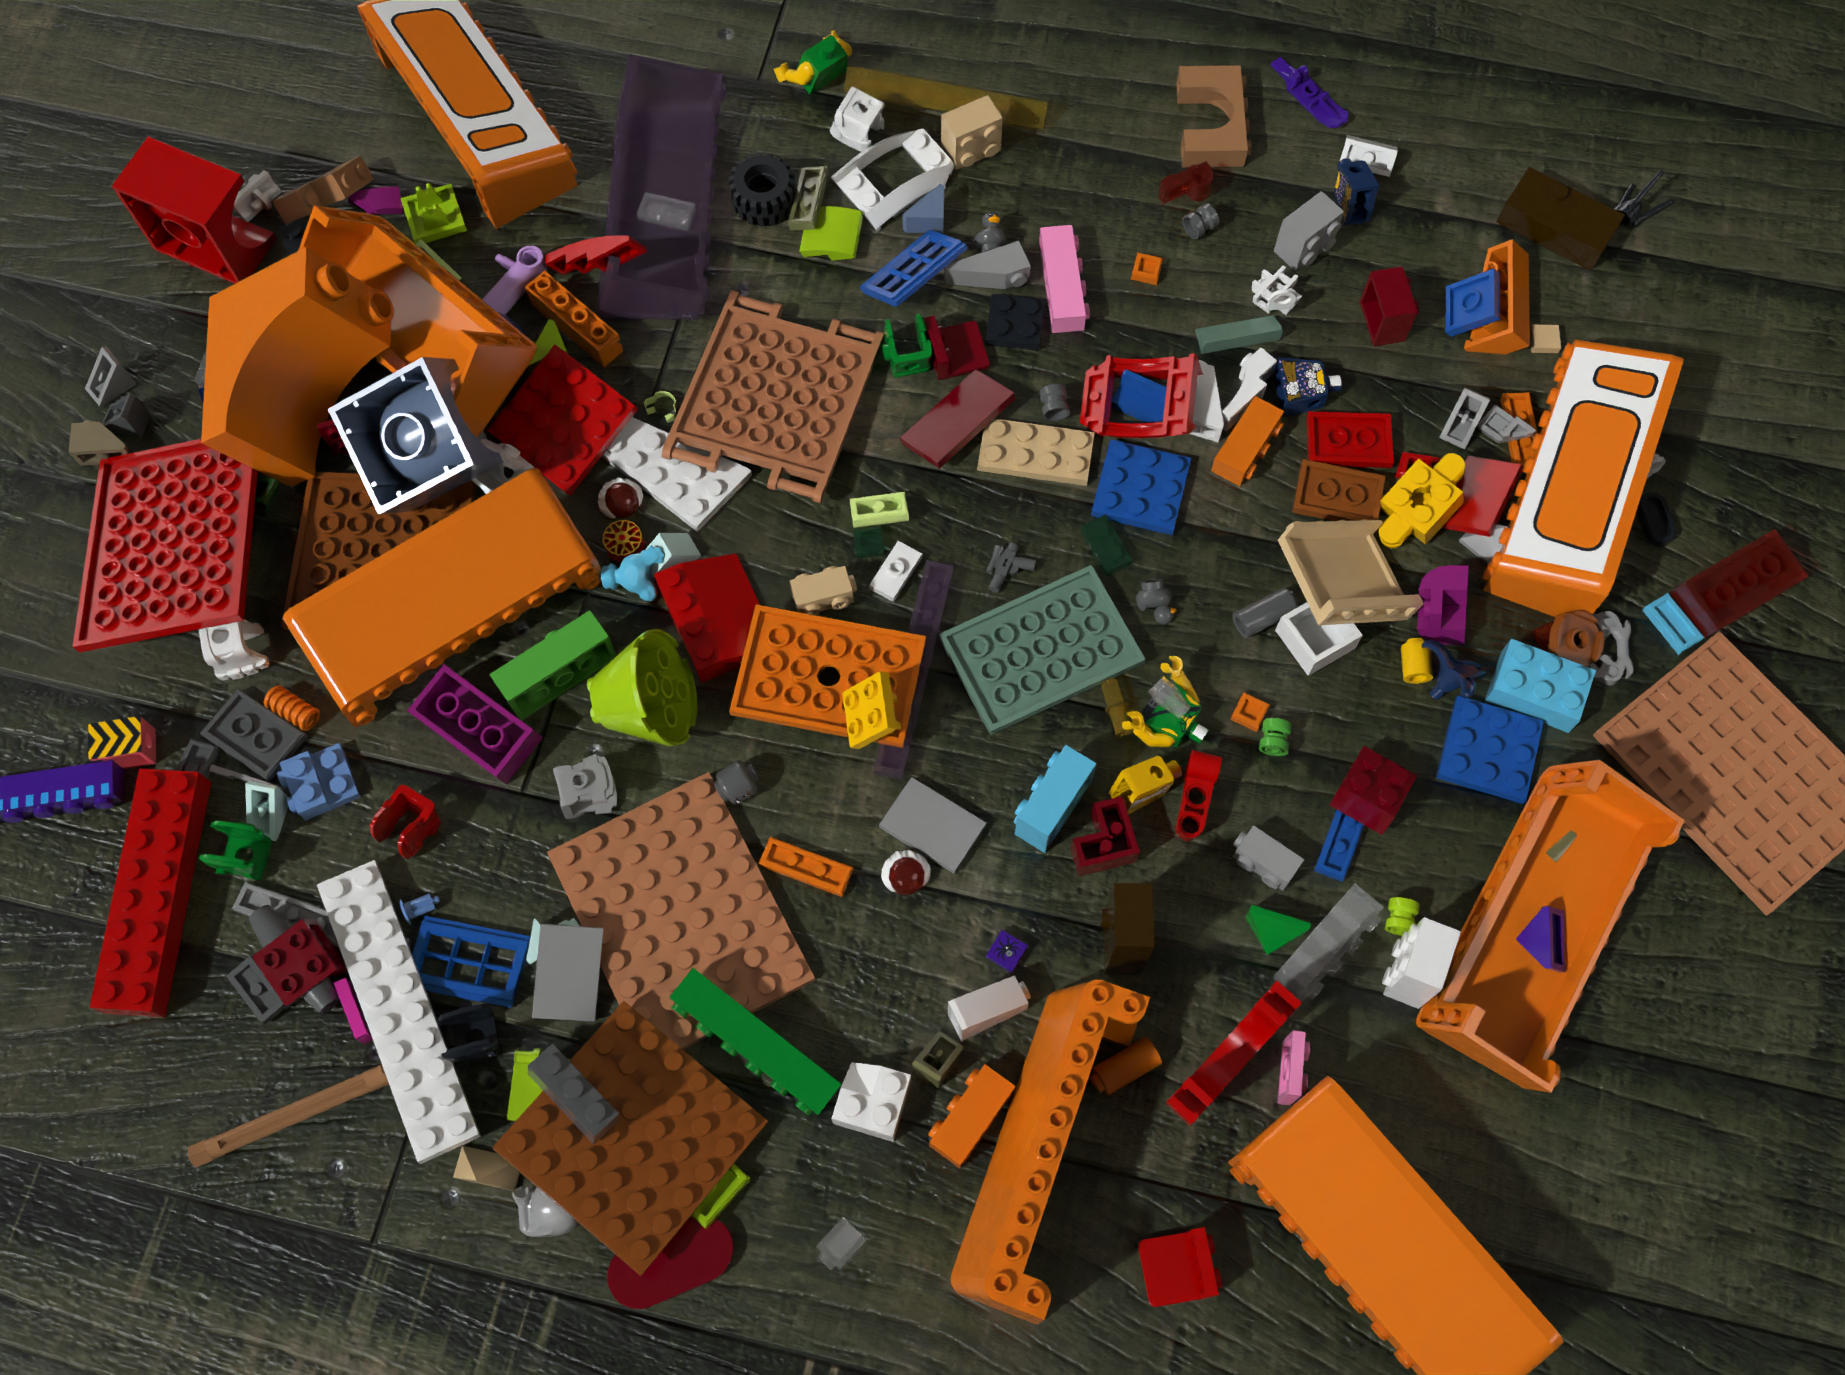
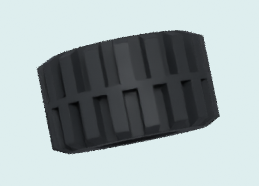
M756 153L754 157L751 155L746 156L745 161L739 160L736 163L737 167L732 168L731 176H729L731 201L735 213H739V218L742 220L747 219L751 225L758 223V226H764V224L769 223L771 226L775 225L777 220L780 222L785 220V215L790 216L796 193L793 170H790V165L787 162L783 163V158L779 156L774 158L773 154L767 153L766 156L762 155V153ZM759 187L773 188L772 190L764 193H757L753 191Z

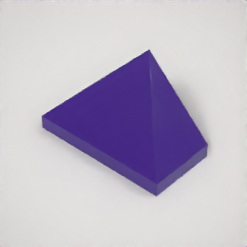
M1550 906L1542 907L1516 940L1545 969L1566 972L1564 911Z

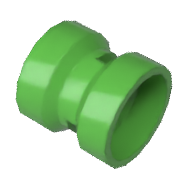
M1279 718L1265 719L1262 724L1264 737L1260 740L1259 750L1264 754L1272 756L1287 755L1290 745L1287 738L1291 735L1292 724L1287 720Z

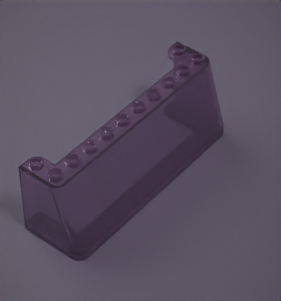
M629 54L617 105L604 236L629 235L644 245L647 252L620 265V257L609 256L605 272H600L596 312L598 317L607 319L697 320L699 315H704L705 304L709 301L711 286L707 285V277L703 276V271L707 270L709 254H705V247L708 248L710 244L711 232L707 231V225L711 224L713 210L708 209L709 203H712L714 188L710 187V181L713 182L715 178L716 166L712 165V160L716 158L718 147L717 144H713L714 138L717 139L719 123L715 122V117H719L721 102L724 101L726 86L722 85L723 74Z

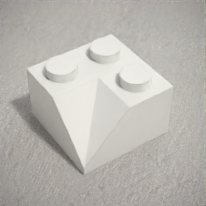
M852 1062L831 1118L833 1124L894 1142L910 1088L911 1075L883 1066Z

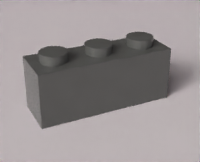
M553 1043L528 1065V1075L593 1145L618 1123L619 1113Z

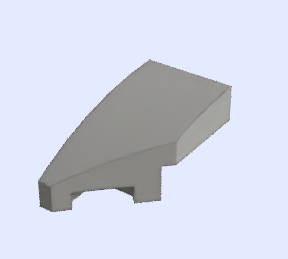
M1494 405L1477 424L1479 431L1497 443L1531 437L1536 433L1533 427L1519 417L1513 418L1497 405Z

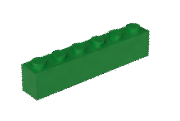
M692 968L669 998L674 1002L671 1007L685 1019L690 1014L699 1021L696 1025L697 1029L709 1038L713 1034L724 1041L720 1047L734 1058L738 1053L748 1060L745 1066L758 1077L763 1073L773 1080L770 1086L784 1097L788 1092L798 1100L795 1106L806 1115L810 1116L812 1112L819 1115L841 1086L840 1082L696 969Z

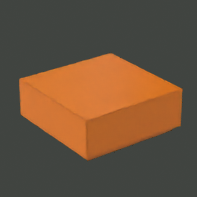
M1137 253L1131 280L1157 285L1163 258Z
M1243 692L1230 720L1257 732L1270 704Z

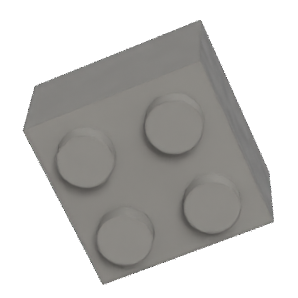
M1322 191L1283 219L1274 252L1295 272L1304 265L1306 267L1309 266L1322 251L1327 252L1335 244V237L1342 224L1340 222L1344 211Z

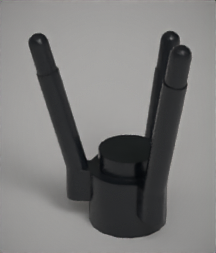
M1659 171L1639 194L1630 200L1628 198L1635 185H1629L1620 202L1614 208V210L1625 215L1619 225L1623 227H1629L1630 225L1636 227L1641 221L1674 203L1673 199H1669L1640 215L1642 205L1639 201L1663 175V171Z

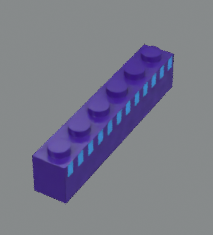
M113 760L0 777V822L16 823L23 821V818L33 816L49 818L53 816V813L59 812L80 813L83 812V809L92 807L107 809L113 807V804L125 802L124 769Z

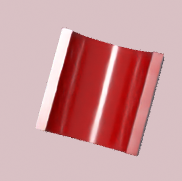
M149 136L112 184V188L154 250L234 284L253 274L277 239L274 232L232 215L237 194L244 183L241 174Z

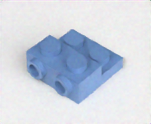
M340 743L314 754L306 751L279 762L282 771L277 772L279 781L284 789L289 788L291 794L290 797L286 798L287 804L293 814L298 813L305 821L361 797L345 751Z

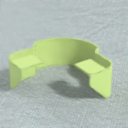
M659 391L653 397L647 398L644 401L646 408L647 405L655 403L658 398L667 397L674 401L675 413L673 415L671 413L667 414L665 418L667 423L675 421L677 403L671 393ZM654 406L646 409L648 415L656 412Z

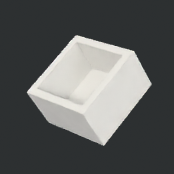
M1307 602L1283 615L1275 630L1308 676L1354 650L1363 636L1354 623L1318 626Z

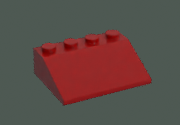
M737 554L682 562L654 573L660 593L700 682H706L739 668L755 605L760 604Z

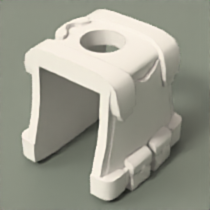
M244 619V621L199 629L204 660L214 668L217 678L222 681L229 678L235 680L245 677L244 674L247 676L259 672V669L269 666L268 657L251 650L244 642V640L263 634V627L259 623L252 624Z

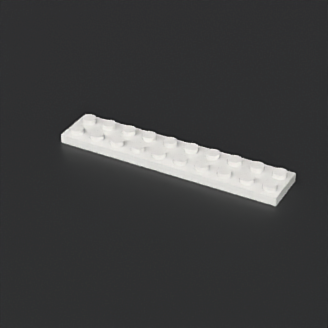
M373 860L317 884L417 1162L423 1164L481 1137L453 1062L442 1058L441 1054L447 1052L448 1048L439 1024L436 1023V1016L377 862Z

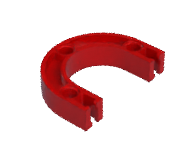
M1277 980L1219 1047L1167 1100L1166 1105L1187 1125L1191 1126L1302 1002Z

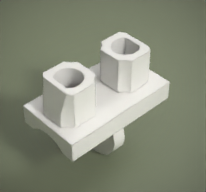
M263 170L259 175L254 174L248 179V184L238 192L234 208L243 220L249 222L262 209H271L273 207L271 201L282 191L273 182L269 173Z

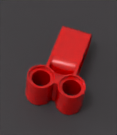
M1192 750L1191 755H1189L1184 774L1185 784L1175 823L1176 834L1185 841L1195 840L1203 832L1214 783L1217 782L1220 772L1221 756ZM1192 790L1200 791L1204 796V802L1202 804L1192 803L1189 800L1188 793ZM1185 819L1194 820L1197 824V832L1193 834L1185 832L1182 828V821Z

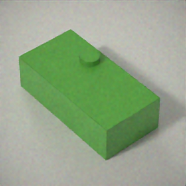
M589 610L560 630L551 631L544 640L498 668L490 676L517 718L522 721L604 668L617 655L609 636Z

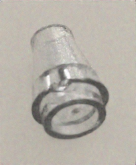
M1165 676L1148 691L1152 696L1150 700L1175 715L1178 719L1191 708L1173 680L1169 681Z

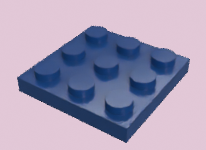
M1110 439L1091 516L1173 535L1191 458Z
M1457 695L1454 699L1436 778L1523 804L1527 800L1544 721Z

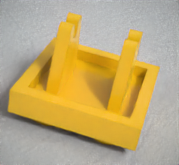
M879 671L842 692L850 748L860 749L887 734L894 733L895 730L901 729V722L896 721L893 702L897 701V695L892 693L889 673Z

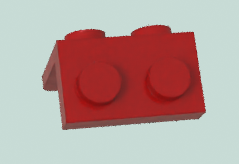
M1205 1227L1192 1229L1185 1233L1144 1239L1138 1243L1148 1302L1152 1307L1212 1298L1219 1295L1218 1289L1222 1288L1221 1275L1218 1268H1213L1211 1255L1215 1254V1246L1212 1235H1206Z

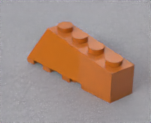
M1513 239L1488 248L1483 272L1495 268L1500 273V320L1472 329L1470 339L1465 342L1464 349L1466 351L1505 355L1530 346L1529 254Z

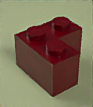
M1123 796L1093 803L1091 817L1096 833L1074 838L1070 848L1079 877L1135 863L1140 854Z

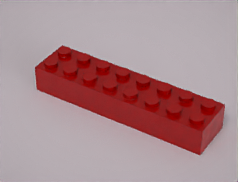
M139 768L89 1007L104 1014L166 1018L211 787V781L199 772Z

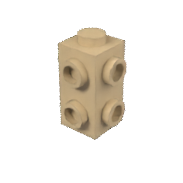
M831 566L822 572L815 574L805 573L790 580L797 612L810 615H818L821 611L831 608L842 609L847 607L850 603L854 602L853 592L857 591L853 574L848 576L845 566Z

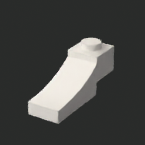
M1259 348L1254 354H1247L1240 363L1242 368L1239 379L1242 380V385L1233 400L1222 411L1224 431L1229 430L1242 417L1255 396L1260 399L1263 398L1267 386L1265 381L1273 375L1277 360L1263 348Z

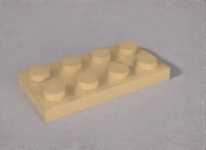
M994 418L983 430L977 471L1087 486L1095 432Z

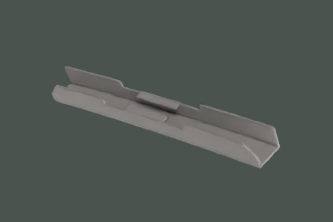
M211 765L209 771L214 772L216 775L231 780L235 778L246 783L252 781L274 785L216 765ZM278 786L283 792H285V789L283 787Z

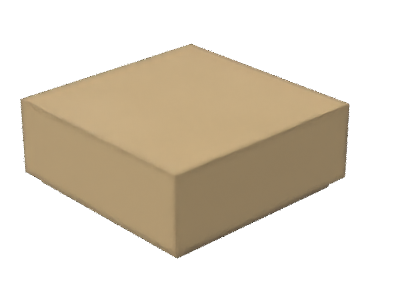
M1532 324L1530 327L1531 353H1559L1561 350L1559 325Z

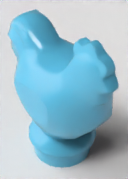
M651 545L648 550H642L641 553L630 554L625 557L619 568L612 563L609 566H603L601 569L603 587L615 590L621 584L627 591L639 594L640 598L644 601L655 600L659 595V589L651 579V566L656 563L661 564L665 554L661 551L660 547L654 548Z

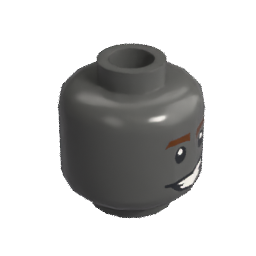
M737 760L717 772V781L714 782V785L724 802L730 801L733 804H739L757 793L758 785L756 781L760 779V776L752 764L747 766L744 762Z

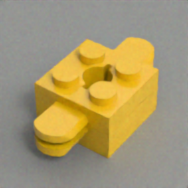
M1448 453L1433 468L1418 459L1380 500L1382 512L1389 516L1379 527L1378 531L1384 546L1397 548L1411 534L1426 545L1464 503L1463 491L1455 486L1465 475V463L1461 456Z

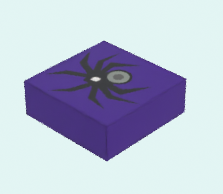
M1001 930L986 954V958L1012 973L1028 945Z

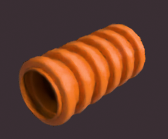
M280 685L271 688L264 698V706L271 709L276 714L278 713L280 717L285 718L288 722H292L293 725L300 727L303 731L313 728L319 720L320 711L318 708L313 707L310 703H306L305 700L298 698L297 695L291 694L289 690L284 689Z

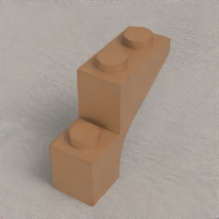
M360 155L322 176L284 193L273 200L272 203L286 225L310 215L314 205L325 207L346 199L374 180Z

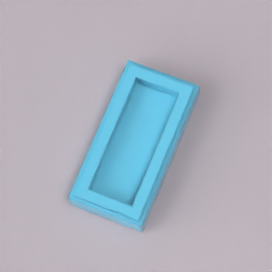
M1669 593L1648 604L1642 610L1678 655L1705 638Z

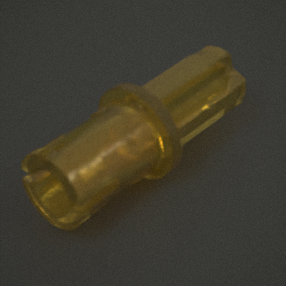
M1107 679L1101 683L1107 705L1105 711L1110 715L1115 736L1129 735L1133 730H1125L1122 727V722L1129 721L1126 710L1128 703L1123 700L1118 681L1116 679Z

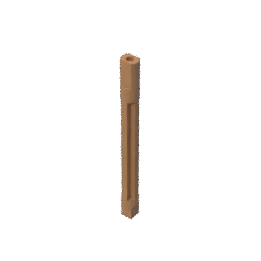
M380 1064L364 1071L362 1074L229 1131L188 1147V1159L195 1168L282 1129L366 1093L389 1085L383 1066Z

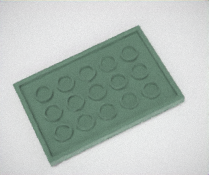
M1092 565L939 634V640L990 735L1145 664L1146 660Z

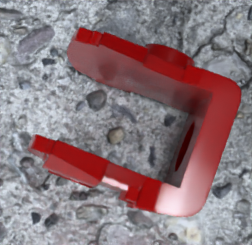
M400 785L390 799L386 800L379 811L373 816L369 828L371 836L381 843L383 840H387L394 830V826L407 810L417 814L419 817L401 832L400 839L397 842L400 855L409 860L423 847L424 844L422 842L427 836H434L441 825V820L431 800L406 785Z

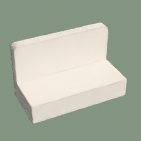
M1347 135L1340 161L1346 158L1351 159L1352 162L1363 160L1366 161L1372 173L1390 177L1398 147Z

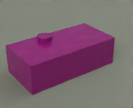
M445 664L407 710L506 785L543 738Z

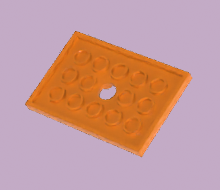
M756 604L729 710L730 715L848 737L842 692L879 671L887 672L890 676L892 693L897 695V701L893 702L895 718L896 721L901 722V729L895 730L894 733L887 734L874 742L903 748L926 636ZM826 667H834L840 674L839 681L833 686H824L817 679L818 673Z

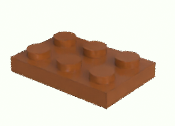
M1302 459L1292 513L1330 521L1378 520L1385 476Z

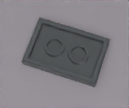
M239 688L200 732L204 738L268 782H271L277 775V772L281 770L279 762L291 758L308 737L303 731L266 708Z

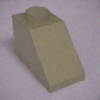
M86 420L83 423H71L68 453L80 466L99 465L100 459L132 453L120 439L100 422Z

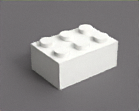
M1425 917L1417 925L1412 924L1409 931H1405L1401 940L1397 939L1393 947L1391 956L1396 958L1392 967H1388L1384 974L1382 984L1386 985L1383 995L1417 1009L1433 998L1443 988L1461 931Z

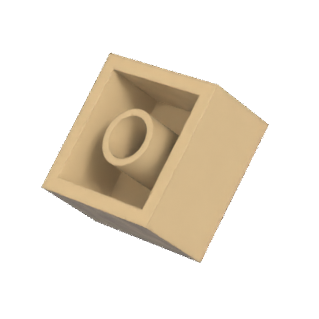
M988 95L941 115V148L954 163L955 171L963 167H969L974 162L986 157H992L1001 151L1003 118Z

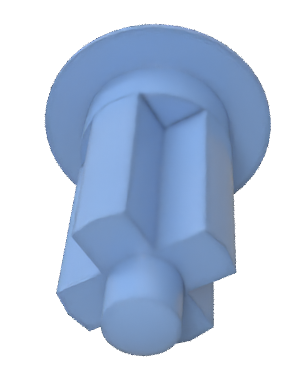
M430 894L403 903L402 899H400L402 913L410 925V919L435 910V904L440 903L438 896L431 898Z

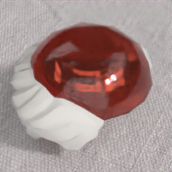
M612 479L611 482H606L602 490H600L598 496L599 508L605 516L613 519L616 517H629L636 512L642 503V489L638 484L629 479Z
M896 851L885 861L881 878L884 885L890 891L902 895H910L916 893L929 881L931 868L926 859L914 851Z

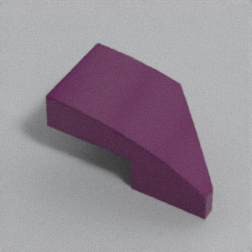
M379 187L361 190L353 193L347 199L351 205L355 203L364 209L366 213L402 214L403 212L399 187Z

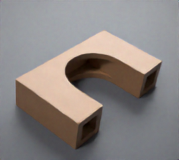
M1241 65L1179 66L1176 81L1178 104H1211L1222 109L1229 118V122L1220 128L1187 129L1183 131L1181 141L1182 167H1244L1246 156L1251 155L1252 144L1251 140H1247L1250 121L1249 118H1245V113L1248 110V98L1243 97V92L1246 90V77L1241 74Z

